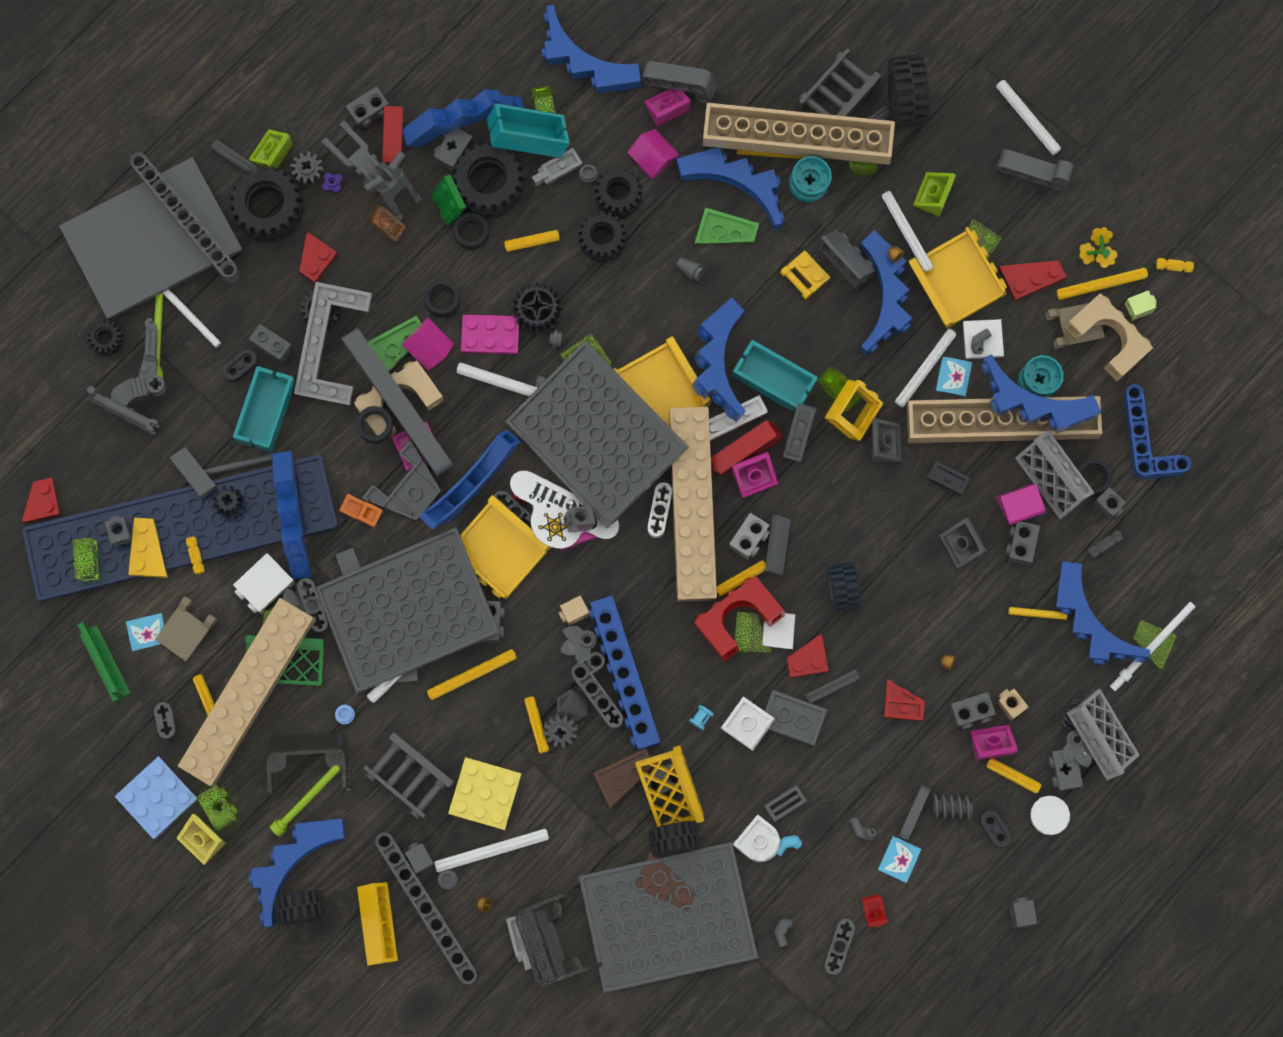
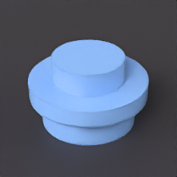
M341 705L336 709L335 718L339 723L349 724L353 721L355 712L352 707Z

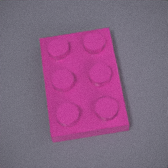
M463 315L461 353L518 355L519 324L516 323V320L519 316L514 318L513 316Z

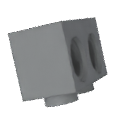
M750 513L730 542L729 548L747 560L750 556L755 557L760 549L758 544L761 540L765 541L770 534V531H768L769 524ZM752 526H759L761 532L758 534L751 531ZM743 541H747L751 547L745 550L741 548L740 544Z

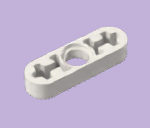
M660 483L655 488L648 522V533L653 538H659L665 532L672 497V488L668 483ZM663 487L669 492V494L664 496V501H668V503L656 501V499H661V493L658 491L662 490ZM656 506H663L666 510L665 513L657 515L654 512ZM653 517L658 520L664 519V522L659 521V528L662 530H659L657 533H654L653 529H651V527H655L656 520H652Z

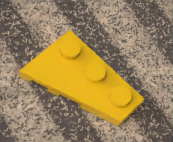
M134 518L128 573L130 576L168 578L154 519Z

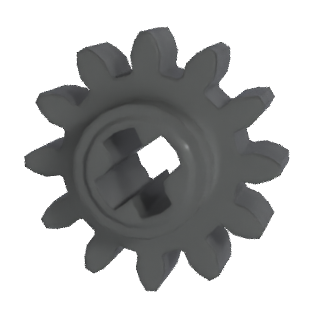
M308 151L307 156L300 153V159L293 158L296 164L290 165L291 169L294 170L291 174L293 177H296L298 183L303 180L305 185L308 184V181L315 184V178L321 180L319 173L324 172L323 167H321L323 162L318 160L317 154L311 157L310 151Z
M557 712L556 718L550 715L549 722L544 723L546 729L543 734L549 735L547 742L554 740L555 747L558 743L565 747L566 741L572 744V737L577 738L576 730L578 725L573 724L574 717L569 720L567 719V713L560 717V713Z

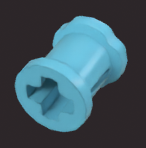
M699 705V710L693 719L690 718L689 722L703 731L705 729L704 725L714 714L704 706Z

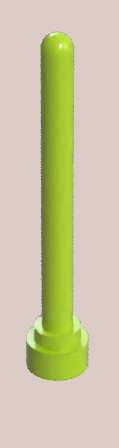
M163 293L155 298L154 324H156V329L159 331L157 375L163 379V371L160 367Z
M334 765L282 819L275 820L270 825V829L274 834L281 837L287 831V824L340 771L338 765Z

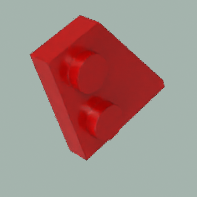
M307 233L299 272L316 284L338 254L319 239Z
M818 635L787 658L790 678L828 672L822 635Z
M887 680L884 718L923 721L925 701L912 695L906 689L899 687L893 681Z

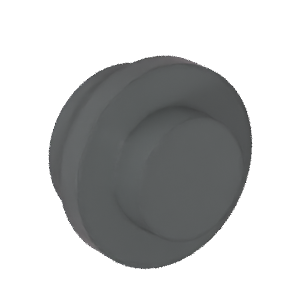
M587 164L581 167L579 177L583 182L592 183L597 179L598 171L593 165Z
M555 329V332L551 333L549 344H553V348L561 347L563 332H558Z
M444 870L438 876L439 885L446 890L454 888L458 882L457 875L452 870Z

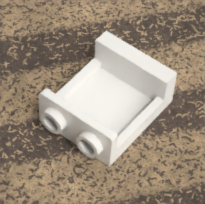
M266 553L233 585L237 589L234 592L241 600L246 598L250 602L247 606L254 613L259 612L262 615L265 608L288 587L291 588L296 583Z

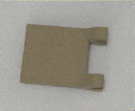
M1089 303L1062 309H1050L1048 313H1045L1047 321L1058 318L1062 329L1063 337L1055 339L1056 341L1053 342L1054 349L1105 338L1102 325L1092 327L1078 341L1064 328Z
M184 597L181 600L176 611L155 638V640L186 662L218 620L209 614L203 623L190 614L187 609L192 605L193 601L188 597Z

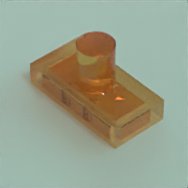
M378 204L368 219L387 237L396 242L406 227L382 205Z

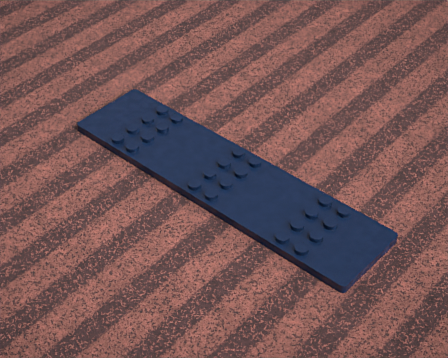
M314 455L294 460L298 502L304 536L336 529L338 522L322 457ZM273 466L213 480L217 487L216 490H219L221 493L223 492V486L227 490H229L230 486H233L234 491L240 489V495H244L245 499L241 502L245 504V507H239L242 512L241 514H238L237 511L234 512L235 518H232L230 513L227 518L223 517V513L221 515L216 513L217 509H214L212 506L216 503L212 500V497H218L216 490L201 499L194 489L189 486L24 527L22 532L36 598L43 602L143 577L130 576L128 574L131 543L117 547L110 543L105 522L110 521L109 518L119 515L127 520L131 536L134 518L155 520L166 571L192 564L188 552L189 547L186 544V539L189 537H196L202 562L282 542L277 495L273 483ZM230 498L228 499L229 501H225L227 506L233 502ZM116 527L114 534H120L123 527Z

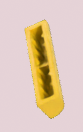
M372 883L357 887L367 966L398 961L388 883Z

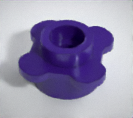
M326 173L324 175L325 183L322 185L325 191L339 192L341 190L340 181H342V176L340 174L331 175Z

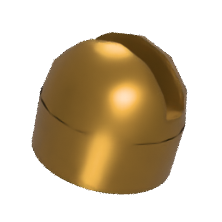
M892 246L887 251V256L893 263L899 261L904 254L897 246Z
M951 654L943 655L940 658L941 666L951 671L956 656Z
M479 897L476 900L478 902L475 904V907L478 911L486 914L492 907V900L488 897Z

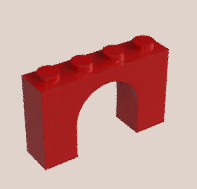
M756 576L752 579H746L740 588L730 591L724 600L714 603L708 612L701 613L696 618V621H694L697 630L723 662L739 651L737 643L724 628V620L730 611L737 607H750L758 612L769 627L785 617L784 609Z

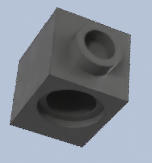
M1110 487L1094 502V505L1109 519L1113 516L1118 518L1125 510L1123 506L1126 504ZM1107 501H1113L1116 507L1114 509L1109 508Z
M592 506L569 508L564 515V524L568 528V533L590 531L596 524Z
M119 515L109 518L110 521L105 522L110 543L114 547L132 542L128 522L124 517ZM116 527H123L120 534H114Z
M416 842L408 847V851L405 854L417 875L434 866L423 843L418 844Z

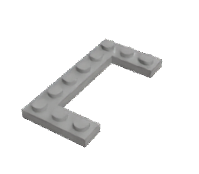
M316 282L294 394L351 405L354 386L317 379L332 305L369 312L373 293Z

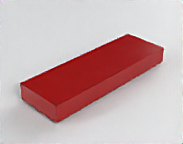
M384 106L382 162L392 163L399 151H402L403 107Z

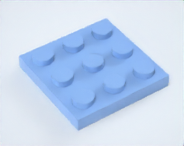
M159 756L115 796L154 840L198 800Z

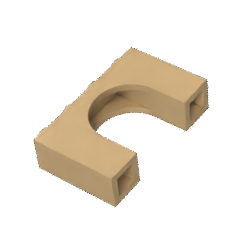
M1101 293L1064 327L1077 341L1092 327L1097 325H1107L1117 331L1122 342L1121 351L1104 367L1116 382L1153 349L1150 341L1143 337L1137 331V328L1124 318L1123 313L1116 310L1111 301Z
M417 360L415 362H408L404 365L403 370L391 374L399 388L414 392L428 411L444 401L443 396ZM373 386L372 391L358 396L354 404L360 413L370 406L383 408L384 400ZM373 414L365 419L376 436L384 432L386 421L382 416ZM395 427L393 428L392 435L390 437L397 433Z

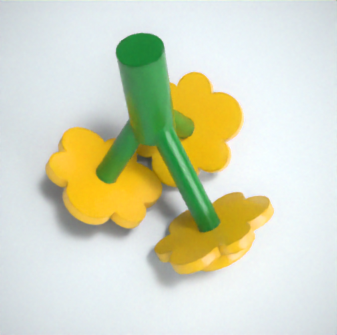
M1105 227L1094 229L1091 240L1100 248L1095 250L1094 247H1091L1090 243L1082 244L1079 257L1087 265L1094 261V255L1097 254L1096 262L1100 263L1102 268L1114 265L1117 252L1110 247H1104V244H1108L1110 242L1109 239L1113 237L1112 232L1107 231Z

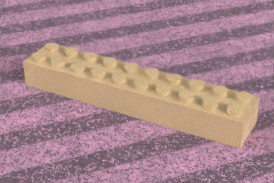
M707 103L703 146L890 165L895 121Z
M1094 396L1101 410L1100 396ZM1047 397V398H1048V399H1053V400H1076V399H1081V398H1086V397ZM991 399L908 401L907 404L908 443L1035 440L1038 436L1050 431L1055 440L1099 439L1102 435L1101 414L1097 418L1056 434L1055 430H1052L1049 426V416L1027 425L1026 421H1023L1020 417V408L998 416L997 411L994 412L990 405Z
M708 407L670 408V428L689 446L671 465L677 602L716 600L717 591Z
M279 598L178 764V767L209 786L216 785L316 618L288 601Z

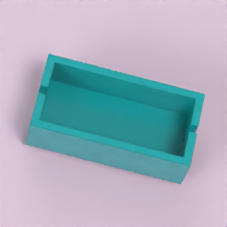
M495 103L487 117L489 131H491L492 147L561 158L570 144L568 133L565 131L564 115Z
M751 340L743 353V358H740L732 373V377L794 413L798 403L804 404L818 379L817 376L754 340Z
M259 366L256 367L233 434V439L236 443L250 447L254 445L257 449L270 453L273 452L296 384L294 377L279 372L275 375L272 370Z

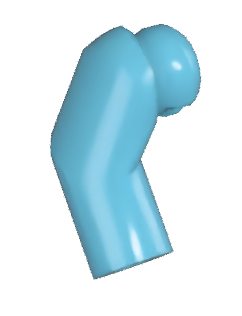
M796 835L783 837L780 840V848L777 855L781 857L784 851L790 847L800 848L802 841Z

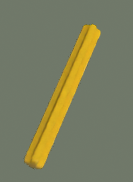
M1140 268L1061 288L1056 291L1058 299L1062 300L1145 279L1148 276L1146 268Z
M510 649L429 689L427 694L431 700H434L515 660L516 654L513 649Z

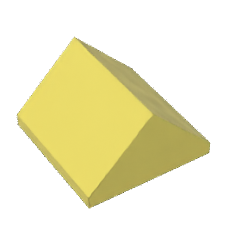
M195 814L191 815L177 837L204 865L226 843Z

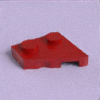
M53 478L33 482L22 519L24 524L61 515Z

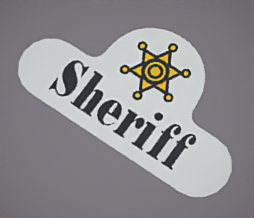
M519 471L512 476L510 481L511 490L516 496L532 504L534 509L531 516V527L535 536L544 544L554 548H566L573 545L582 532H589L602 539H610L617 534L619 529L618 520L607 529L595 516L596 524L590 531L568 533V528L564 524V515L571 507L585 505L573 493L531 472Z

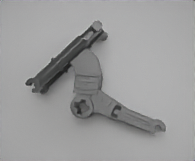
M343 120L339 126L344 129L343 131L360 148L347 159L326 137L321 143L347 169H356V173L364 177V180L361 182L364 189L372 195L379 192L386 206L390 209L391 216L400 222L404 217L393 201L396 194L404 188L409 198L417 205L422 201L403 170L399 168L405 154L399 151L388 166L384 162H377L378 158L374 154H369L368 145Z
M148 318L145 321V353L139 377L128 379L116 386L111 393V399L96 393L93 386H89L87 392L92 402L127 420V423H133L148 431L151 435H156L153 427L157 429L160 427L155 419H149L134 411L133 408H128L130 403L149 398L148 395L161 397L166 392L164 380L157 375L159 331L156 329V324L152 322V318ZM155 383H159L160 385L158 386V390H154V388L152 387L155 386Z

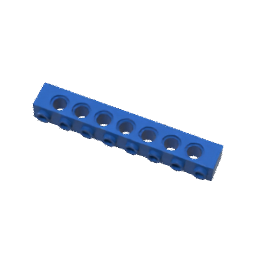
M613 596L590 602L591 608L588 611L591 620L595 619L597 624L594 627L597 638L601 637L603 642L600 645L603 656L607 655L609 660L606 666L609 674L613 673L615 681H612L615 693L619 692L621 697L618 703L621 711L625 710L627 716L624 718L626 728H631L633 734L630 737L633 748L637 747L638 751L660 745V739ZM603 615H608L611 617V621L604 624L600 621V618ZM609 633L616 634L617 639L614 642L607 641L606 636ZM615 651H620L623 657L620 660H614L612 654ZM625 669L629 672L627 678L622 679L618 676V672ZM626 688H633L635 694L632 697H627L624 694V690ZM631 707H640V714L632 715L630 713ZM640 724L647 727V731L643 734H639L636 731V727Z

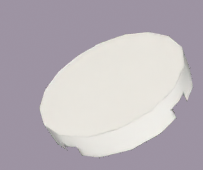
M1056 796L1040 798L1034 803L1030 812L1032 825L1044 835L1060 833L1067 827L1070 819L1068 806Z

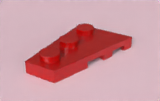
M1058 260L999 266L998 268L1014 301L1066 279V275Z

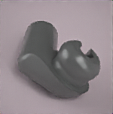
M987 328L973 336L971 350L974 354L983 353V341L992 336Z
M858 817L849 820L856 837L868 841L876 836L875 829L863 827Z
M789 918L779 920L774 929L779 948L788 945L785 934L793 925Z

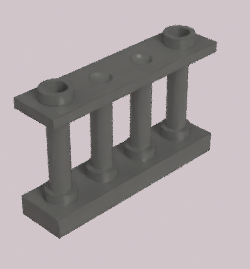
M847 48L844 52L838 53L833 65L815 85L799 97L798 108L802 110L807 104L818 114L831 115L812 100L819 91L839 107L840 112L836 116L850 117L880 83L881 75L876 71L872 76L863 72L848 60L850 50ZM842 64L863 81L864 85L860 89L853 87L836 73ZM832 78L848 91L852 98L849 102H843L827 89L824 84Z
M393 732L389 737L392 741L391 747L372 770L365 765L363 768L367 771L365 776L373 782L375 780L379 781L411 808L410 813L417 819L422 817L425 820L427 816L422 811L442 788L447 787L451 789L455 783ZM403 750L407 754L405 756L406 759L388 781L385 782L378 776V773L397 751ZM417 762L422 766L420 768L421 771L404 792L400 794L393 788L394 784L411 764ZM432 774L436 778V784L415 807L407 799L425 777H429Z

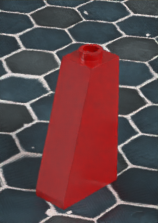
M766 420L711 457L713 462L711 466L717 474L726 475L731 472L733 465L759 455L785 438L774 422Z

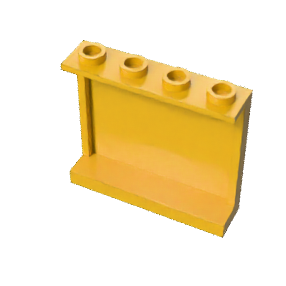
M968 227L965 228V232L926 254L933 266L931 270L924 272L916 258L908 261L946 328L951 327L1006 295L1005 289L1007 286L1002 278L998 279L995 274L998 271L994 263L991 262L989 264L986 259L989 256L983 246L979 247L976 242L979 240L974 230L970 231Z
M673 336L666 339L665 344L618 370L614 369L669 427L670 408L707 407L711 404L709 396L703 399L695 393L691 386L697 376Z
M492 495L488 499L489 503L460 536L473 568L479 576L478 580L484 586L489 584L493 588L491 592L499 599L501 597L507 599L552 547L541 542L526 523Z

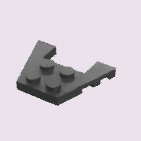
M409 440L398 454L413 466L389 497L375 485H372L362 498L418 521L421 513L431 506L442 490L415 445Z

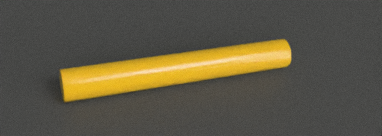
M1009 607L1008 612L1009 615L1067 620V614H1061L1058 611Z

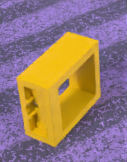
M847 380L826 414L825 419L849 439L860 441L883 405V402L878 399V394L865 388L866 384L862 381ZM856 392L867 403L852 425L841 414Z

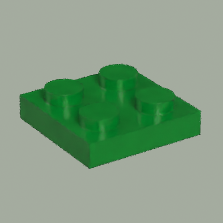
M447 175L443 177L432 195L434 202L440 210L442 219L449 226L455 223L466 206L452 176Z

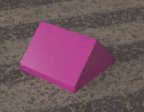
M668 89L644 101L657 127L690 111V99L680 90Z
M656 129L641 134L627 152L652 180L680 157L679 153Z
M427 317L401 345L429 371L447 356L454 343Z
M768 452L732 466L731 472L742 498L778 484Z
M1029 484L995 496L1009 525L1046 512L1037 484Z
M1009 725L971 731L976 761L1014 755L1018 752Z

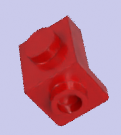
M881 894L861 898L865 920L869 927H880L888 923Z

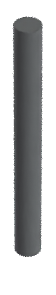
M275 453L203 470L208 476L273 461L272 454Z

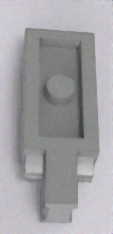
M571 148L564 152L561 158L555 157L541 165V168L538 169L539 173L532 176V181L535 186L544 182L547 185L581 167L583 163L574 148Z
M521 914L507 918L506 921L518 962L523 961L526 971L534 969L531 959L535 958V949L526 915Z

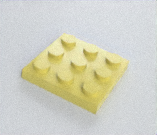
M465 757L448 814L505 830L522 774Z

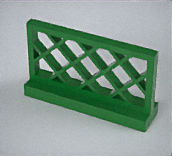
M83 622L78 624L81 631L79 635L112 701L115 703L131 695L132 693L99 627L96 625L89 628Z
M246 635V652L257 635ZM304 638L297 649L302 656L295 663L292 660L290 661L292 665L283 672L277 683L322 686L326 639ZM312 650L320 651L319 659L313 664L306 655ZM303 658L311 665L304 673L296 665ZM293 667L301 674L296 680H291L286 675ZM314 668L318 672V681H310L305 674Z

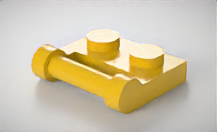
M805 250L780 271L782 276H786L802 293L801 296L805 300L830 279V276ZM793 269H795L811 285L810 288H807L792 273Z

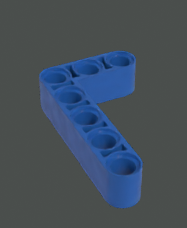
M1137 384L1130 385L1125 391L1123 399L1134 476L1138 479L1184 475L1191 467V461L1187 456L1152 457L1144 392L1141 386ZM1129 392H1136L1138 398H1132L1129 395ZM1131 410H1138L1140 416H1133ZM1134 428L1141 429L1142 435L1135 434ZM1136 447H1142L1145 453H1138ZM1177 462L1184 463L1185 469L1178 468ZM1159 463L1164 464L1166 471L1159 470L1157 465ZM1144 465L1147 468V472H1141L1138 466Z

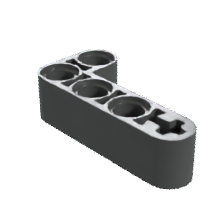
M647 61L640 77L641 82L649 86L692 92L696 99L704 104L712 102L717 89L716 81L711 72L705 69Z
M1004 149L1001 151L996 169L1021 179L1064 191L1069 184L1074 165L1064 160L1058 161L1056 165Z
M593 652L572 668V677L605 724L612 730H618L623 725V716L594 677L604 668L605 659L601 653ZM593 658H600L602 663L600 666L595 667L591 665V660ZM578 669L586 671V675L583 678L575 676V672ZM593 684L597 686V691L593 694L588 693L586 690L588 685ZM606 700L609 705L606 709H600L598 702ZM611 711L614 718L619 717L618 724L610 723L611 717L607 713Z

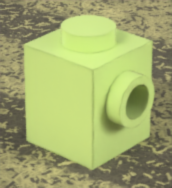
M1149 290L1130 297L1125 302L1132 321L1153 313L1157 305L1155 297L1150 295Z

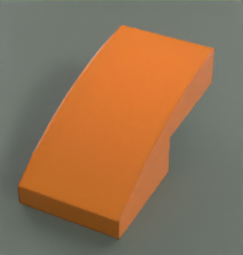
M350 494L346 495L339 509V512L371 527H375L383 511Z

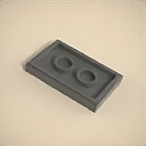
M772 690L765 712L774 717L775 721L768 730L815 746L828 709Z

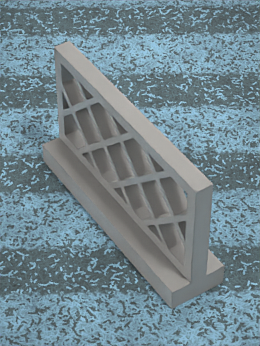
M1050 431L1038 436L1031 445L1015 457L1031 481L1037 484L1039 492L1059 519L1065 517L1085 499L1094 494V491ZM1036 445L1041 450L1042 455L1036 454ZM1025 455L1031 457V465L1027 464L1023 457ZM1036 458L1042 459V467L1036 466ZM1047 461L1052 465L1053 470L1047 469ZM1036 471L1042 472V480L1037 478ZM1047 474L1053 475V483L1047 482ZM1058 476L1063 480L1065 486L1058 484ZM1047 486L1053 487V495L1048 493ZM1058 489L1065 491V498L1058 497ZM1070 492L1074 495L1077 501L1070 500ZM1058 502L1065 503L1064 512L1059 508Z
M1100 689L1095 690L1076 708L1067 712L1106 780L1122 775L1125 772L1124 769L1139 756V753ZM1096 697L1100 702V706L1096 705ZM1096 710L1100 712V719L1096 718ZM1106 714L1110 718V723L1106 722ZM1106 727L1110 728V736L1106 735ZM1116 731L1120 735V740L1116 739ZM1116 744L1120 745V753L1116 752ZM1126 748L1131 753L1130 757L1126 755Z

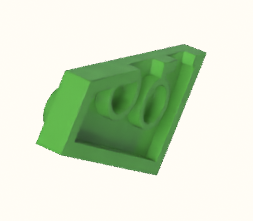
M705 207L694 244L753 243L759 223Z
M417 315L368 341L388 372L408 353L401 344L421 324Z

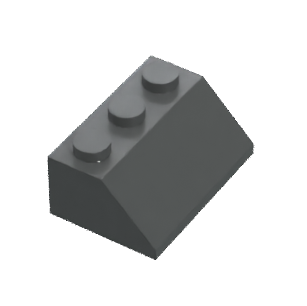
M835 230L824 235L821 238L819 250L856 290L874 276V265L868 259L865 260L861 256L862 253L856 246L853 247L848 242L849 238L846 234Z

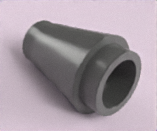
M683 257L676 264V267L692 281H699L705 273V268L702 267V264Z

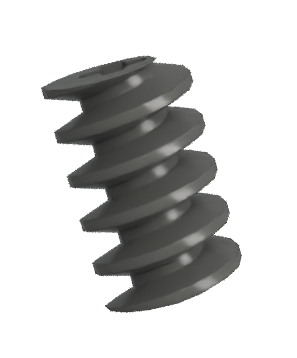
M934 793L933 813H935L937 819L941 813H943L944 819L947 818L948 814H951L952 819H955L956 814L959 815L960 820L963 819L964 814L968 820L971 819L974 796H972L970 801L967 795L964 796L963 800H961L960 795H957L955 800H953V796L949 794L946 800L944 794H941L938 799Z

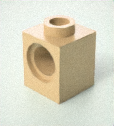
M581 595L560 605L561 611L558 612L563 623L567 621L569 626L590 616Z
M1006 689L999 695L1000 699L996 702L1010 721L1028 708L1015 689L1011 691ZM1007 699L1015 700L1016 707H1008Z

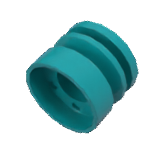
M815 156L802 158L794 166L789 179L791 193L799 201L806 203L821 199L829 187L832 178L831 169L821 158ZM807 179H810L811 185H808Z
M1040 355L1032 358L1022 368L1018 375L1017 385L1034 395L1047 398L1052 396L1062 384L1063 370L1061 365L1052 357Z

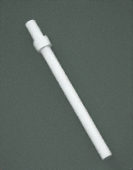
M170 290L163 292L215 348L221 345V342Z
M1189 602L1145 648L1150 649V655L1195 608L1194 604ZM1133 661L1126 669L1124 668L1119 673L1120 676L1110 687L1116 691L1125 681L1128 682L1131 679L1133 672L1142 663Z

